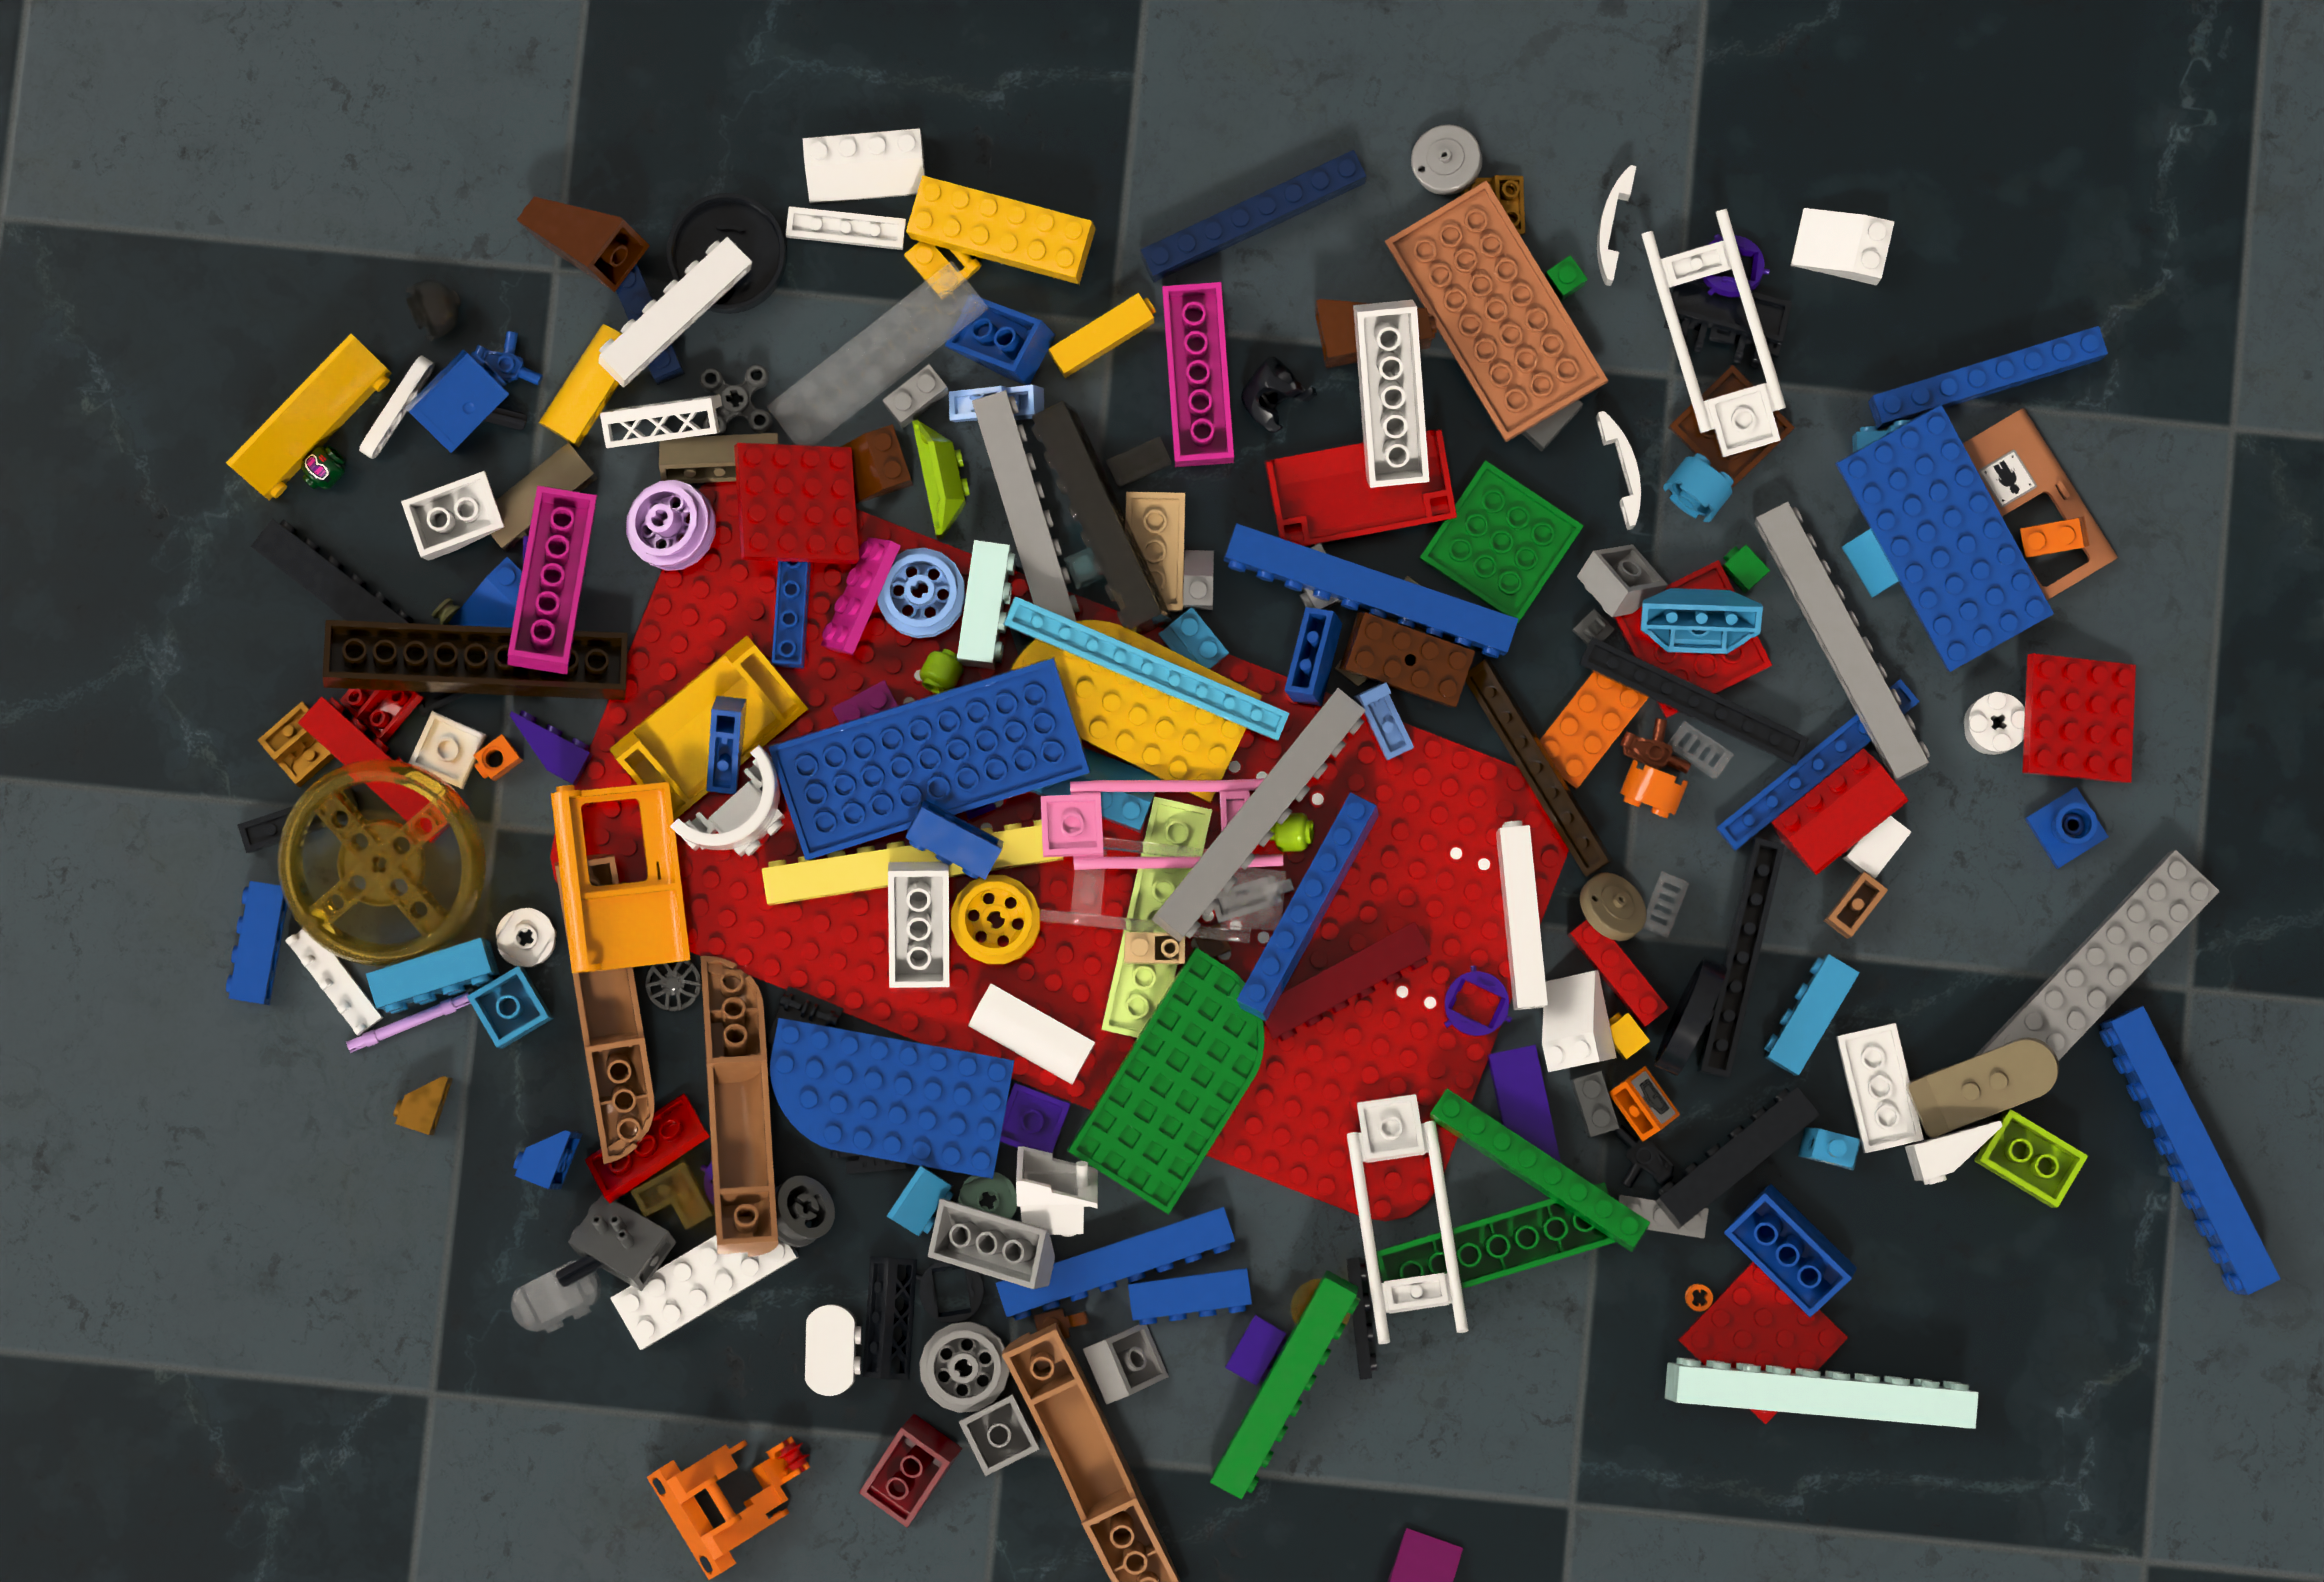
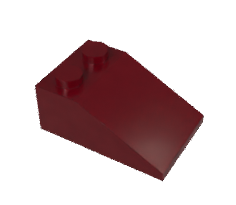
M913 1414L900 1428L859 1493L908 1528L963 1448L919 1416Z

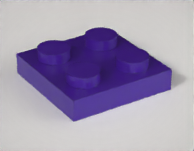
M1014 1083L1006 1105L1000 1142L1016 1148L1024 1146L1053 1153L1071 1104Z

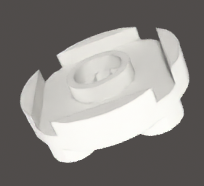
M520 908L509 912L501 919L496 929L497 945L501 956L515 966L535 967L543 963L550 957L556 945L557 932L552 921L544 913L533 908ZM530 929L533 932L531 937L534 940L531 944L526 943L522 946L520 944L521 938L518 935L521 931L526 933Z

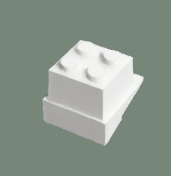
M1024 1146L1018 1147L1016 1194L1017 1206L1021 1208L1022 1222L1049 1230L1050 1235L1071 1237L1076 1234H1083L1084 1207L1098 1209V1170L1088 1167L1086 1161L1072 1163L1053 1158V1154Z

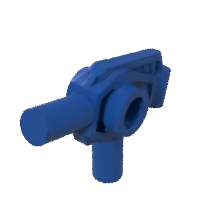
M506 332L503 352L491 351L477 345L475 353L486 362L483 368L490 375L496 372L508 383L518 380V378L538 386L541 383L543 375L524 367L523 358L515 355L518 333Z

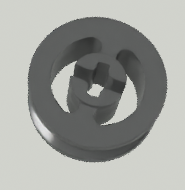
M794 1176L775 1188L778 1239L781 1242L793 1247H804L825 1235L831 1229L835 1218L834 1203L826 1188L817 1180L807 1176ZM788 1195H792L794 1199L787 1203ZM812 1220L811 1228H808L805 1224Z

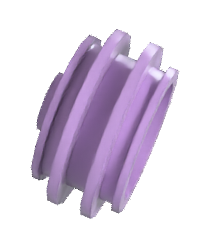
M678 480L659 481L645 488L633 501L627 515L626 535L632 550L643 561L665 571L683 570L697 563L710 549L716 534V515L711 502L698 489ZM681 502L678 508H673L674 503ZM690 514V522L686 523V517ZM665 540L667 543L666 548L659 549V543Z

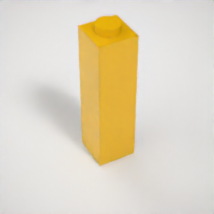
M1137 293L1049 348V355L1063 377L1067 378L1154 324L1153 314L1156 313V310L1148 298L1142 299L1140 294Z

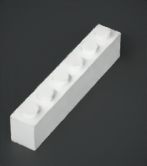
M728 237L721 243L718 240L715 241L706 250L707 256L700 262L698 260L693 261L684 271L686 275L679 282L675 279L663 290L665 293L663 297L658 301L655 299L651 300L643 308L642 312L644 314L637 321L634 319L628 321L620 330L623 334L615 341L612 338L609 339L599 349L601 354L599 355L598 363L623 388L751 270L752 261Z

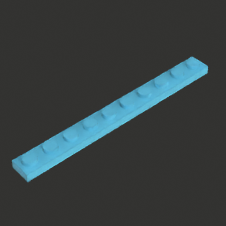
M1014 597L1003 625L1275 741L1279 740L1289 713L1018 597Z

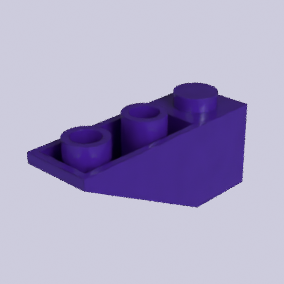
M521 710L519 715L511 711L510 717L546 770L576 786L593 754L587 751L589 745L576 738H573L572 742L561 737L563 734L561 730L547 724L546 728L535 724L537 718Z

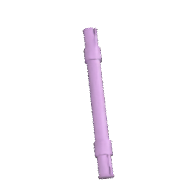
M466 992L457 997L448 998L441 1001L440 1004L389 1025L367 1031L362 1036L346 1041L350 1053H353L356 1050L375 1045L383 1039L439 1016L451 1014L457 1011V1009L471 1004L467 998L470 994Z

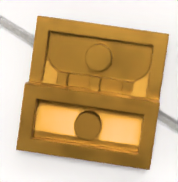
M303 701L258 739V742L272 759L280 765L299 788L335 758L333 754L298 724V721L309 711L308 706Z

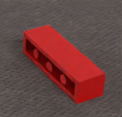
M1587 919L1568 934V937L1593 968L1599 971L1601 978L1642 1028L1646 1027L1669 1008L1615 940L1600 934L1590 925Z

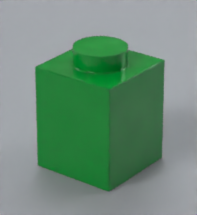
M1571 255L1549 269L1545 274L1560 302L1584 287L1587 281V277Z
M1747 545L1741 549L1735 546L1723 557L1726 561L1722 566L1725 573L1745 594L1770 571Z

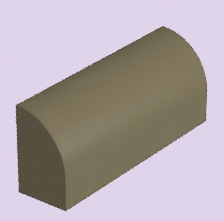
M569 442L496 499L505 527L491 533V536L505 552L521 541L523 536L529 534L537 486L582 492L598 479Z

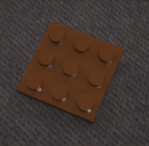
M1732 365L1702 394L1703 401L1753 387V385ZM1692 404L1668 428L1695 455L1696 453L1702 454L1710 461L1711 467L1718 472L1722 471L1728 474L1734 481L1731 486L1733 488L1795 427L1778 410L1773 411L1780 441L1726 457H1722L1714 429L1700 433Z

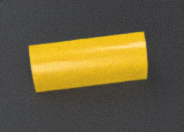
M605 324L601 325L539 421V424L578 448L619 386V383L598 363L599 355L601 354L599 349L609 339L612 338L615 341L621 335L620 332Z

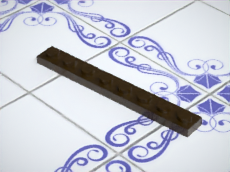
M1490 659L1483 660L1469 670L1466 683L1585 877L1590 876L1613 859Z

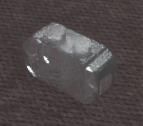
M570 1261L517 1288L511 1301L512 1314L515 1320L527 1330L539 1332L546 1329L549 1334L563 1327L562 1321L573 1315L574 1319L577 1320L591 1313L589 1307L597 1303L601 1294V1281L598 1273L594 1271L569 1286L562 1287L556 1278V1273L576 1262Z

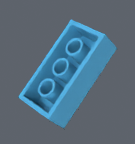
M484 938L474 939L366 973L375 1007L385 1010L386 1013L391 1012V1014L407 1010V1004L412 1002L423 1005L436 1001V995L441 993L443 995L448 994V996L466 991L464 986L472 984V986L476 985L477 987L487 985L493 981V977L500 975L491 943Z

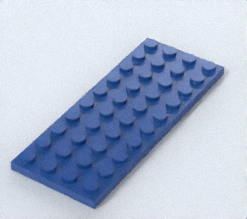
M1054 657L768 747L805 860L907 830L924 800L955 815L1091 772Z

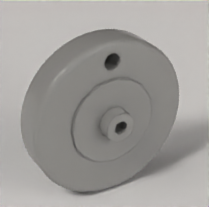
M1447 124L1431 128L1417 140L1412 150L1411 166L1416 179L1426 190L1438 195H1453L1462 192L1474 183L1481 171L1483 158L1476 138L1468 130L1457 125Z

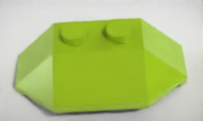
M914 420L912 424L937 540L945 537L965 507V496L970 495L967 478L961 479L959 467H964L961 449L955 450L952 441L919 420Z

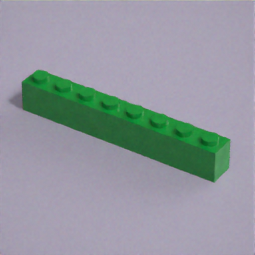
M1449 1089L1445 1090L1431 1111L1430 1119L1432 1121H1435L1438 1125L1630 1252H1633L1649 1228L1650 1222Z
M1326 1270L1214 1469L1210 1483L1241 1500L1246 1491L1249 1493L1253 1492L1259 1480L1256 1473L1260 1466L1266 1468L1274 1452L1270 1449L1274 1441L1281 1442L1288 1429V1426L1284 1425L1289 1415L1295 1417L1302 1404V1401L1299 1400L1303 1390L1309 1392L1315 1382L1317 1375L1313 1374L1318 1364L1323 1366L1331 1353V1350L1327 1347L1333 1338L1338 1340L1346 1326L1342 1321L1347 1312L1352 1315L1360 1301V1298L1356 1297L1358 1286Z

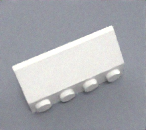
M920 128L803 138L804 163L810 204L917 195L922 175L925 176L923 141Z

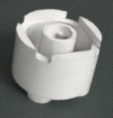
M2001 692L1990 693L1978 699L1968 708L1964 716V731L1968 743L1975 750L1990 755L2002 754L2013 749L2024 739L2025 707L2014 696ZM1998 718L2000 720V727L1994 730L1991 727L1993 725L1992 720Z

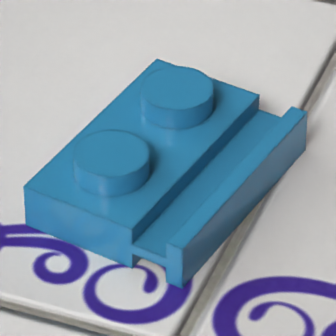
M1192 607L1158 634L1170 650L1208 669H1211L1229 655L1227 649Z

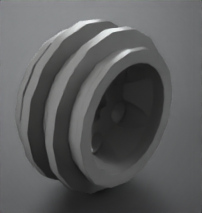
M973 1322L952 1323L937 1331L924 1346L919 1362L921 1381L929 1397L941 1407L958 1413L978 1411L992 1404L1005 1389L1010 1370L1002 1357L1005 1346L1001 1338L988 1327ZM964 1339H970L973 1342L971 1350H964L961 1343ZM944 1348H949L952 1351V1357L948 1360L941 1357V1351ZM988 1352L991 1355V1361L988 1364H983L980 1361L981 1353ZM961 1359H966L967 1364L972 1366V1372L968 1376H962L961 1370L956 1369V1364ZM941 1371L949 1373L950 1379L947 1382L939 1380L938 1375ZM980 1375L988 1377L989 1382L986 1386L978 1384L977 1378ZM960 1384H965L968 1388V1392L964 1396L957 1393L956 1389Z

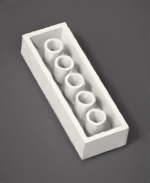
M1413 299L1353 305L1366 480L1370 488L1429 482L1417 306Z
M715 1235L658 1269L642 1291L629 1286L610 1299L639 1349L643 1350L797 1259L799 1255L793 1246H789L779 1239L778 1246L774 1250L759 1256L748 1257V1252L717 1254Z

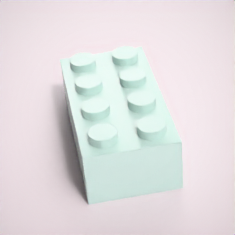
M974 540L957 653L958 662L962 665L995 670L996 662H1002L1004 645H1002L1003 642H1000L999 639L1000 633L1006 634L1007 626L1003 625L1007 616V612H1004V605H1010L1012 587L1011 583H1008V577L1015 574L1016 568L1015 554L1011 552L1010 545Z

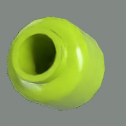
M943 649L942 652L933 651L928 655L919 672L920 678L923 681L922 685L934 694L953 689L963 673V666L958 662L957 654L948 649Z
M1291 813L1282 825L1276 821L1270 829L1274 833L1270 841H1275L1276 847L1282 852L1304 851L1314 841L1313 821L1308 820L1304 813Z

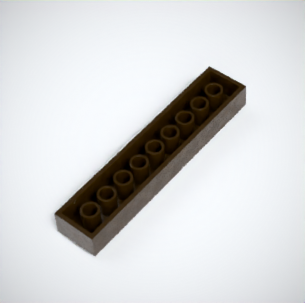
M326 620L324 688L625 700L628 633L575 631L568 674L566 675L508 665V650L512 628Z

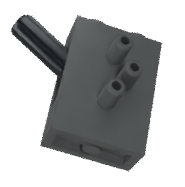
M602 1194L598 1201H595L590 1206L588 1215L583 1222L574 1228L568 1241L574 1251L583 1258L557 1271L556 1278L562 1287H567L602 1268L642 1291L674 1247L676 1241L668 1230L617 1201L609 1204Z

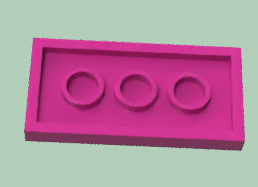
M868 537L867 541L861 545L859 561L847 576V587L843 595L835 603L834 610L836 612L832 621L824 628L822 646L830 650L853 655L901 545L890 540Z

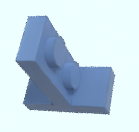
M1387 682L1378 684L1353 697L1355 702L1366 710L1364 715L1386 760H1390L1414 748L1389 695L1391 691Z

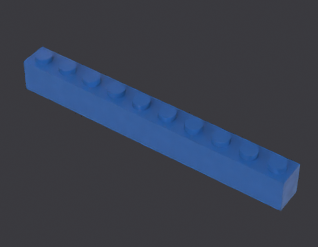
M1237 523L1233 529L1223 561L1229 563L1228 567L1233 570L1245 572L1248 569L1257 572L1256 577L1262 580L1273 582L1275 578L1284 581L1285 587L1295 591H1301L1302 588L1314 591L1313 596L1321 600L1329 601L1330 597L1342 601L1341 606L1357 611L1358 607L1369 610V614L1383 619H1386V617L1398 620L1397 624L1414 629L1415 626L1426 630L1425 634L1440 639L1443 636L1454 639L1453 643L1468 649H1470L1471 645L1482 648V654L1493 658H1498L1499 655L1504 656L1508 653L1518 622V618Z

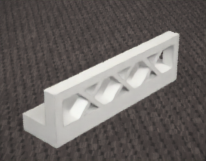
M720 394L610 409L602 412L600 417L606 448L719 433L716 408L722 406ZM697 412H708L709 428L701 429L692 422ZM691 413L688 418L683 414ZM671 415H675L684 422L678 432H672L664 425ZM657 417H663L661 421L656 419ZM642 419H648L657 426L650 436H645L636 429ZM627 421H635V422H634L633 425H631V424L628 423ZM620 423L629 431L623 439L613 440L611 424ZM688 426L693 429L685 431ZM661 429L665 434H658ZM632 434L637 436L636 438H630Z

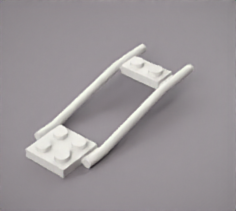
M1727 209L1717 211L1716 216L1724 241L1661 259L1653 231L1641 235L1700 433L1714 429L1722 457H1726L1780 441L1773 411L1784 409L1786 405L1743 267ZM1732 269L1766 383L1703 401L1669 288Z
M1416 1094L1358 1102L1357 1110L1361 1133H1348L1347 1142L1378 1343H1390L1386 1313L1391 1314L1432 1308L1451 1303L1457 1333L1469 1331L1436 1122L1427 1121L1421 1124ZM1429 1153L1447 1274L1438 1273L1381 1283L1363 1162L1370 1163Z

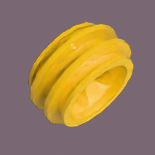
M988 875L986 879L980 877L971 881L957 895L951 910V929L958 945L971 958L985 964H1007L1021 958L1034 945L1040 931V910L1034 895L1020 881L1006 875ZM991 893L994 895L995 899L992 904L984 903L983 896L985 894ZM1010 897L1014 898L1017 902L1016 906L1012 909L1005 906L1006 899ZM976 910L979 912L980 917L977 921L969 920L968 914L970 911ZM994 913H1000L1001 919L1005 920L1004 924L998 929H994L993 924L988 921L989 917ZM1015 919H1021L1024 922L1022 929L1016 930L1013 928L1012 923ZM980 931L987 934L986 941L982 943L978 942L975 938L976 934ZM1003 935L1009 939V943L1005 947L999 946L997 942L998 938Z

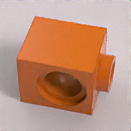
M503 734L473 755L478 761L474 764L477 771L484 779L489 776L493 781H497L523 761L514 746ZM495 752H501L503 755L502 764L498 767H491L489 764L490 756Z

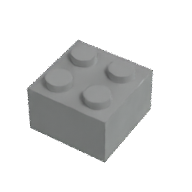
M1014 1393L959 1421L985 1477L1041 1448Z

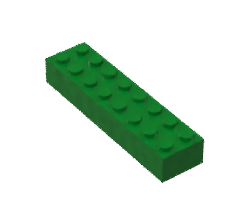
M1605 1182L1594 1184L1608 1194ZM1550 1198L1452 1228L1462 1289L1615 1243L1614 1240ZM1441 1231L1376 1251L1382 1283L1384 1281L1438 1273L1447 1274Z

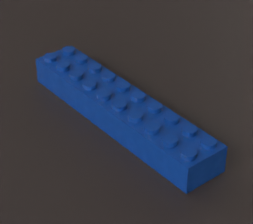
M2144 1006L2131 1008L2100 1023L2099 1025L2102 1029L2099 1031L2100 1037L2107 1048L2111 1047L2115 1055L2113 1063L2120 1074H2125L2129 1082L2126 1085L2127 1091L2133 1101L2138 1100L2143 1110L2140 1112V1117L2147 1128H2152L2156 1136L2153 1139L2154 1145L2161 1156L2165 1154L2170 1164L2167 1166L2168 1173L2175 1183L2179 1182L2183 1193L2180 1194L2181 1199L2188 1210H2193L2197 1218L2194 1221L2195 1227L2202 1237L2206 1236L2211 1246L2208 1248L2209 1255L2215 1264H2220L2224 1272L2221 1278L2229 1291L2233 1290L2234 1294L2249 1295L2280 1280Z

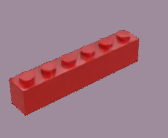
M321 696L298 721V724L422 836L434 844L457 819V816L453 813L456 808L443 796L438 800L430 792L434 788L421 776L416 780L408 772L412 768L400 757H397L396 760L386 753L390 748L378 737H375L374 740L370 739L364 733L367 727L357 718L353 717L350 721L342 713L345 708L336 699L331 697L327 700Z

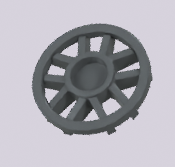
M691 961L678 962L673 971L669 964L665 963L664 966L668 973L664 976L657 969L660 964L652 965L646 976L645 987L648 997L657 1007L666 1011L676 1012L688 1008L696 1001L701 991V976ZM684 962L689 968L681 975L678 973V970ZM691 971L695 974L696 982L685 980ZM655 972L661 980L650 983L651 976ZM686 984L696 986L694 994L684 991ZM661 985L663 990L653 995L651 987ZM681 993L691 997V999L683 1005L681 1002ZM666 994L665 1005L655 998ZM671 995L677 998V1006L670 1007Z

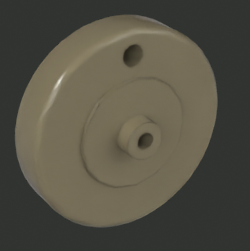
M1603 872L1594 875L1582 887L1580 892L1582 911L1590 925L1600 934L1612 940L1625 941L1631 939L1642 930L1647 918L1646 907L1637 889L1626 879L1613 873Z

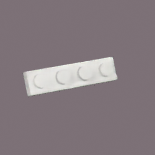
M789 207L786 238L903 250L906 219Z

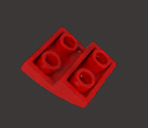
M349 689L339 701L355 718L363 721L380 740L387 742L424 697L418 691Z

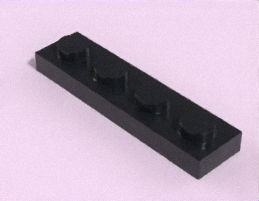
M350 787L238 824V828L246 853H252L361 817L362 815L354 790Z
M1359 1257L1347 1258L1348 1280L1350 1283L1358 1286L1356 1297L1360 1298L1352 1314L1359 1379H1371L1372 1372L1377 1371L1375 1353L1369 1352L1368 1342L1374 1341L1372 1323H1366L1365 1311H1371L1369 1293H1363L1362 1281H1367L1366 1264L1360 1263Z

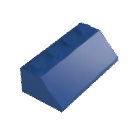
M1771 1183L1748 1204L1724 1231V1234L1809 1317L1813 1316L1847 1284L1857 1269Z

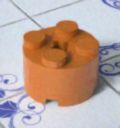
M1633 760L1620 791L1621 794L1625 795L1623 801L1639 808L1641 803L1652 806V813L1667 819L1670 813L1675 815L1688 781L1682 780L1681 785L1675 783L1676 776L1644 765L1642 770L1637 768L1638 761Z

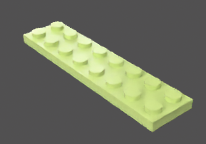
M1154 797L1141 857H1202L1212 809ZM1192 868L1137 870L1101 1030L1138 1038L1173 982L1178 964H1124L1125 932L1167 933L1151 919Z

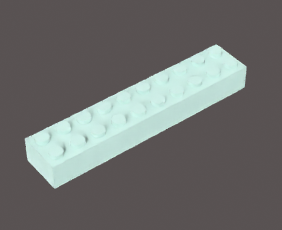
M1677 1357L1676 1363L1668 1362L1665 1399L1676 1403L1976 1429L1978 1392L1969 1390V1384H1961V1382L1943 1381V1386H1939L1940 1382L1914 1378L1913 1384H1910V1379L1902 1377L1884 1376V1381H1880L1879 1376L1855 1373L1853 1379L1850 1378V1374L1839 1371L1825 1370V1376H1820L1821 1372L1814 1371L1813 1369L1796 1368L1795 1373H1791L1789 1368L1766 1365V1371H1762L1761 1366L1754 1364L1736 1363V1368H1731V1363H1725L1724 1361L1707 1360L1706 1365H1701L1699 1360Z

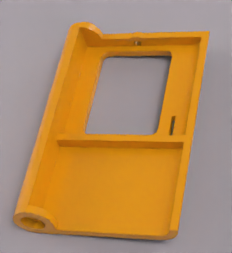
M669 782L582 791L574 790V785L556 787V792L551 793L572 973L690 960L675 831L670 827L674 823ZM636 799L639 802L647 879L641 882L603 886L591 885L581 813L582 805L586 803Z

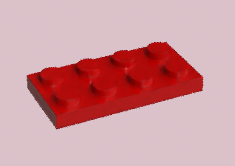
M683 1093L654 1113L649 1131L642 1138L641 1142L640 1140L636 1142L638 1146L628 1155L614 1162L604 1164L602 1151L599 1149L586 1158L585 1162L604 1198L610 1204L709 1138L710 1135L691 1101Z

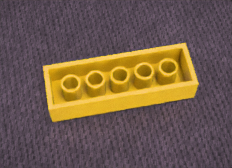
M922 175L906 233L913 240L1080 284L1096 228L1091 220Z

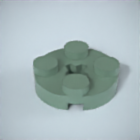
M994 1172L993 1179L972 1175L960 1189L958 1203L1012 1219L1017 1210L1016 1188L1007 1177L998 1172ZM988 1192L990 1196L995 1195L997 1199L993 1202L994 1208L990 1210L987 1206H981L979 1202L983 1200L982 1194Z

